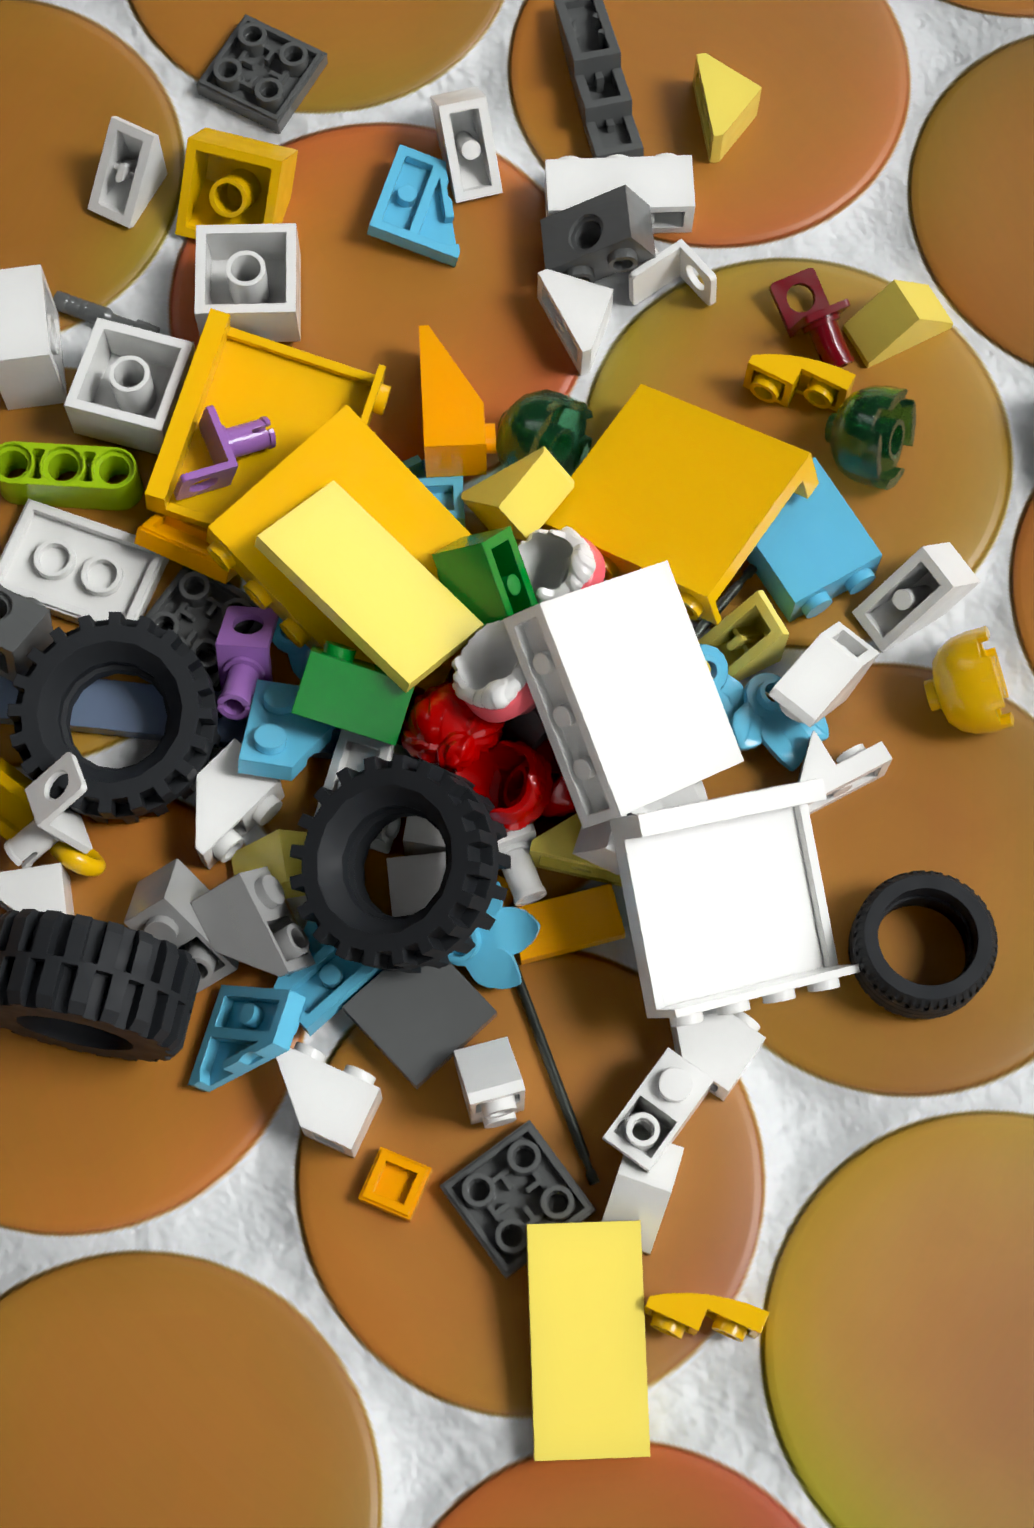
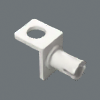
M682 239L662 252H659L655 247L656 258L638 264L635 270L629 274V300L633 305L639 304L679 276L708 306L716 302L717 277L715 273ZM693 268H695L701 276L704 285L696 277Z
M67 752L24 789L34 819L12 839H8L4 843L7 855L17 866L22 865V868L31 867L38 858L58 841L65 842L84 854L93 849L81 815L68 808L86 792L87 785L76 756ZM64 774H68L69 781L64 793L57 799L50 797V790L56 779Z
M529 824L521 830L507 832V837L497 841L499 852L511 856V869H502V872L513 895V902L517 907L532 904L547 894L532 857L529 854L531 842L536 838V830L533 824Z

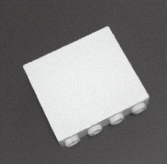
M668 560L539 603L503 619L583 829L621 817L744 761Z
M823 778L794 782L610 820L647 1018H669L671 1027L692 1025L704 1021L703 1011L716 1008L718 1015L739 1013L751 1009L749 1003L751 999L762 997L764 1004L787 1001L796 998L795 988L807 986L808 992L830 990L840 987L839 977L860 972L859 964L838 965L808 803L827 799Z

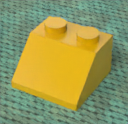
M206 127L188 137L175 234L196 239V225L282 223L291 199L298 150Z

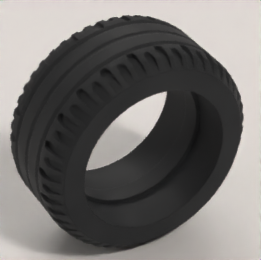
M910 871L909 873L898 874L882 882L865 899L851 926L848 954L851 964H859L860 972L854 974L859 985L880 1007H884L885 1010L893 1014L911 1019L940 1018L965 1006L987 982L997 958V931L992 915L986 908L987 905L967 884H962L959 882V879L953 878L950 875H943L940 872ZM907 906L926 907L944 915L957 928L964 943L965 965L960 975L953 981L942 985H921L897 974L887 963L880 949L878 929L883 918L891 911Z

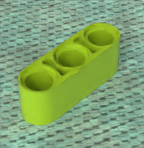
M20 441L5 442L0 445V493L9 503L25 505L29 498L52 507L120 511L132 508L142 498L144 487L137 463L133 455L125 449L107 446ZM15 469H26L22 475L16 478H7V475ZM65 472H77L73 478L67 481L57 480ZM115 475H128L124 481L118 484L107 483Z

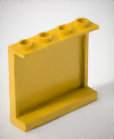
M211 308L145 491L146 509L207 529L212 522L346 404L368 427L373 413L383 415L391 391V386L383 384L386 366L379 364L376 374H372L230 327V314ZM210 405L215 407L220 422L225 428L257 420L262 416L268 417L271 425L265 427V429H274L276 436L275 448L237 457L236 461L239 466L231 485L182 500H176L174 490L182 474L214 465L199 429V422L205 407ZM210 478L201 480V481H199V482H197V483H195V484L204 482V481H206V480H208V479H210Z
M640 384L572 474L571 478L574 480V488L541 528L545 530H561L563 527L568 526L592 542L604 558L605 580H610L668 560L689 618L697 620L700 617L718 626L722 619L716 605V600L792 494L795 493L808 499L819 484L810 452Z
M346 404L208 526L206 541L210 545L206 549L222 569L228 572L233 568L247 582L243 589L257 606L263 610L269 606L283 620L279 624L281 630L297 647L302 648L306 644L311 650L313 645L323 648L326 640L333 641L357 650L355 654L356 659L375 664L254 546L257 535L333 480L437 580L439 578L432 554L457 539L471 534Z

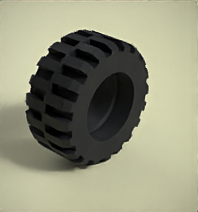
M22 909L20 912L10 910L0 915V1028L9 1029L12 1033L37 1039V1041L65 1047L68 1050L81 1053L87 1052L108 1058L117 1057L130 1061L144 1060L147 1062H157L159 1059L167 1061L183 1048L201 977L196 960L186 950L177 949L175 944L167 940H159L147 932L132 930L124 927L122 924L111 921L104 922L80 914L70 915L54 910L43 912L36 909Z

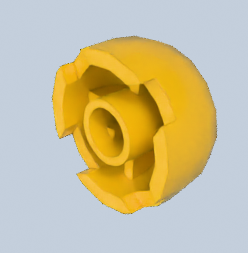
M986 626L965 631L946 641L938 649L932 661L933 679L924 681V688L931 710L942 709L951 725L963 732L973 734L993 733L1014 727L1012 712L1002 714L1001 708L1005 707L1004 698H1008L1009 694L996 649L994 647L985 650L982 643L990 638V633Z

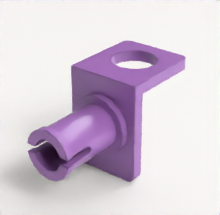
M213 405L205 407L199 422V429L214 465L182 474L174 490L176 500H182L231 485L239 466L236 461L237 457L275 448L276 436L274 429H265V427L271 425L268 417L262 416L257 420L225 428L220 422L215 407ZM210 478V479H208V480H206V481H204V482L195 484V483H197V482H199V481H201V480Z
M229 606L226 610L215 646L221 686V695L217 700V709L228 719L242 720L249 715L257 679L273 682L270 646L279 616L271 608L263 610L257 607ZM245 620H255L263 624L261 630L252 634H242L234 630L238 623Z

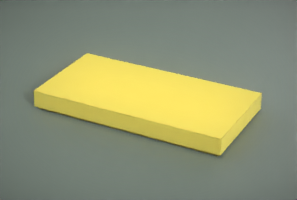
M334 480L257 535L254 546L405 693L464 647L468 640L477 631L482 629L484 625Z
M641 1220L526 1224L534 1461L650 1457Z

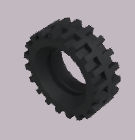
M109 612L108 620L94 621L90 615L79 617V627L67 633L59 626L49 633L54 641L41 652L34 647L27 657L33 662L25 676L16 674L12 684L18 690L16 704H8L7 716L14 722L15 734H11L9 737L12 747L19 752L23 761L20 765L29 777L36 780L65 753L70 752L75 755L85 779L87 790L68 808L89 816L96 822L108 824L109 819H122L127 824L138 823L139 816L154 812L157 816L169 812L166 805L179 796L186 800L194 793L190 786L196 780L197 774L209 763L208 760L213 747L219 748L221 735L217 729L218 718H222V714L217 709L218 704L214 692L215 686L211 677L194 651L188 648L178 634L170 628L165 631L156 626L151 618L140 615L139 620L136 621L126 619L122 612ZM115 674L138 676L154 685L163 697L167 713L164 736L154 752L137 764L119 769L98 766L84 758L74 745L70 729L73 706L83 690L98 679ZM64 774L56 779L51 787L50 797L57 799L64 793L69 781L68 774Z
M393 754L392 761H386L376 756L363 759L365 770L358 772L345 767L336 773L341 783L338 789L332 791L320 787L314 794V797L321 804L315 817L304 813L301 815L297 825L308 830L304 845H291L290 857L302 860V874L291 876L290 885L292 890L304 892L307 902L297 907L301 919L317 924L318 928L312 934L321 944L334 946L337 949L335 955L345 960L387 971L395 970L409 974L421 973V967L424 966L440 969L450 964L448 955L453 951L467 954L476 946L470 935L477 927L490 930L496 921L486 911L492 898L505 901L508 891L507 888L496 885L498 870L511 869V856L499 852L497 842L507 837L505 826L491 819L489 813L495 806L489 798L476 793L473 790L475 785L466 778L425 760L418 761L406 755ZM418 816L427 819L439 830L445 843L446 870L438 892L425 908L412 915L393 917L384 914L371 901L365 887V861L371 843L386 825L398 818Z

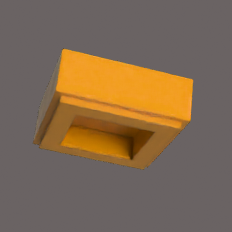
M380 1147L358 1199L365 1204L411 1222L432 1173V1168Z

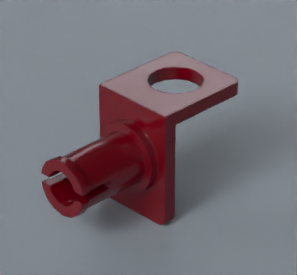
M807 268L770 285L769 291L790 338L801 333L804 335L809 334L822 362L843 368L855 361L837 323V320L841 318L840 314L851 306L848 298L830 305L813 268ZM801 285L810 290L813 296V305L810 310L797 312L789 306L787 292L792 286Z

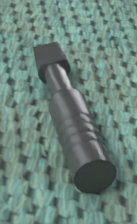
M57 291L53 297L57 311L67 313L70 316L95 324L98 317L160 333V328L139 319L133 321L116 315L110 308L68 293Z

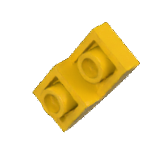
M783 354L752 355L748 361L743 387L750 389L753 395L768 403L776 402L784 407H788L797 392L818 408H830L841 413L850 397L856 374L840 367L805 357Z
M698 1293L652 1295L644 1306V1313L653 1317L650 1326L677 1339H682L684 1332L694 1336L699 1331L705 1316L714 1320L711 1327L714 1331L730 1339L743 1342L746 1335L755 1339L761 1334L770 1313L753 1305L730 1298Z

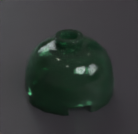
M872 385L857 390L842 402L837 413H832L829 416L825 427V440L827 443H830L831 454L838 470L849 479L868 487L889 490L902 477L905 469L896 466L903 445L913 446L916 428L915 400L905 398L908 392L907 389Z
M544 389L524 394L503 413L499 420L496 449L503 468H506L545 446L565 471L572 476L588 455L593 438L585 435L586 419L593 418L592 411L585 402L556 391Z

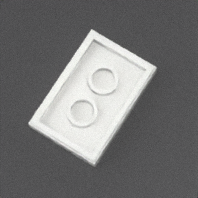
M28 498L0 557V584L4 588L25 598L32 597L37 599L50 610L51 615L79 624L78 618L85 615H90L94 621L108 620L109 612H122L126 619L138 621L140 615L144 616L169 559L134 544L136 535Z

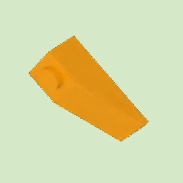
M418 325L426 478L487 475L486 454H496L495 423H485L483 401L430 326Z

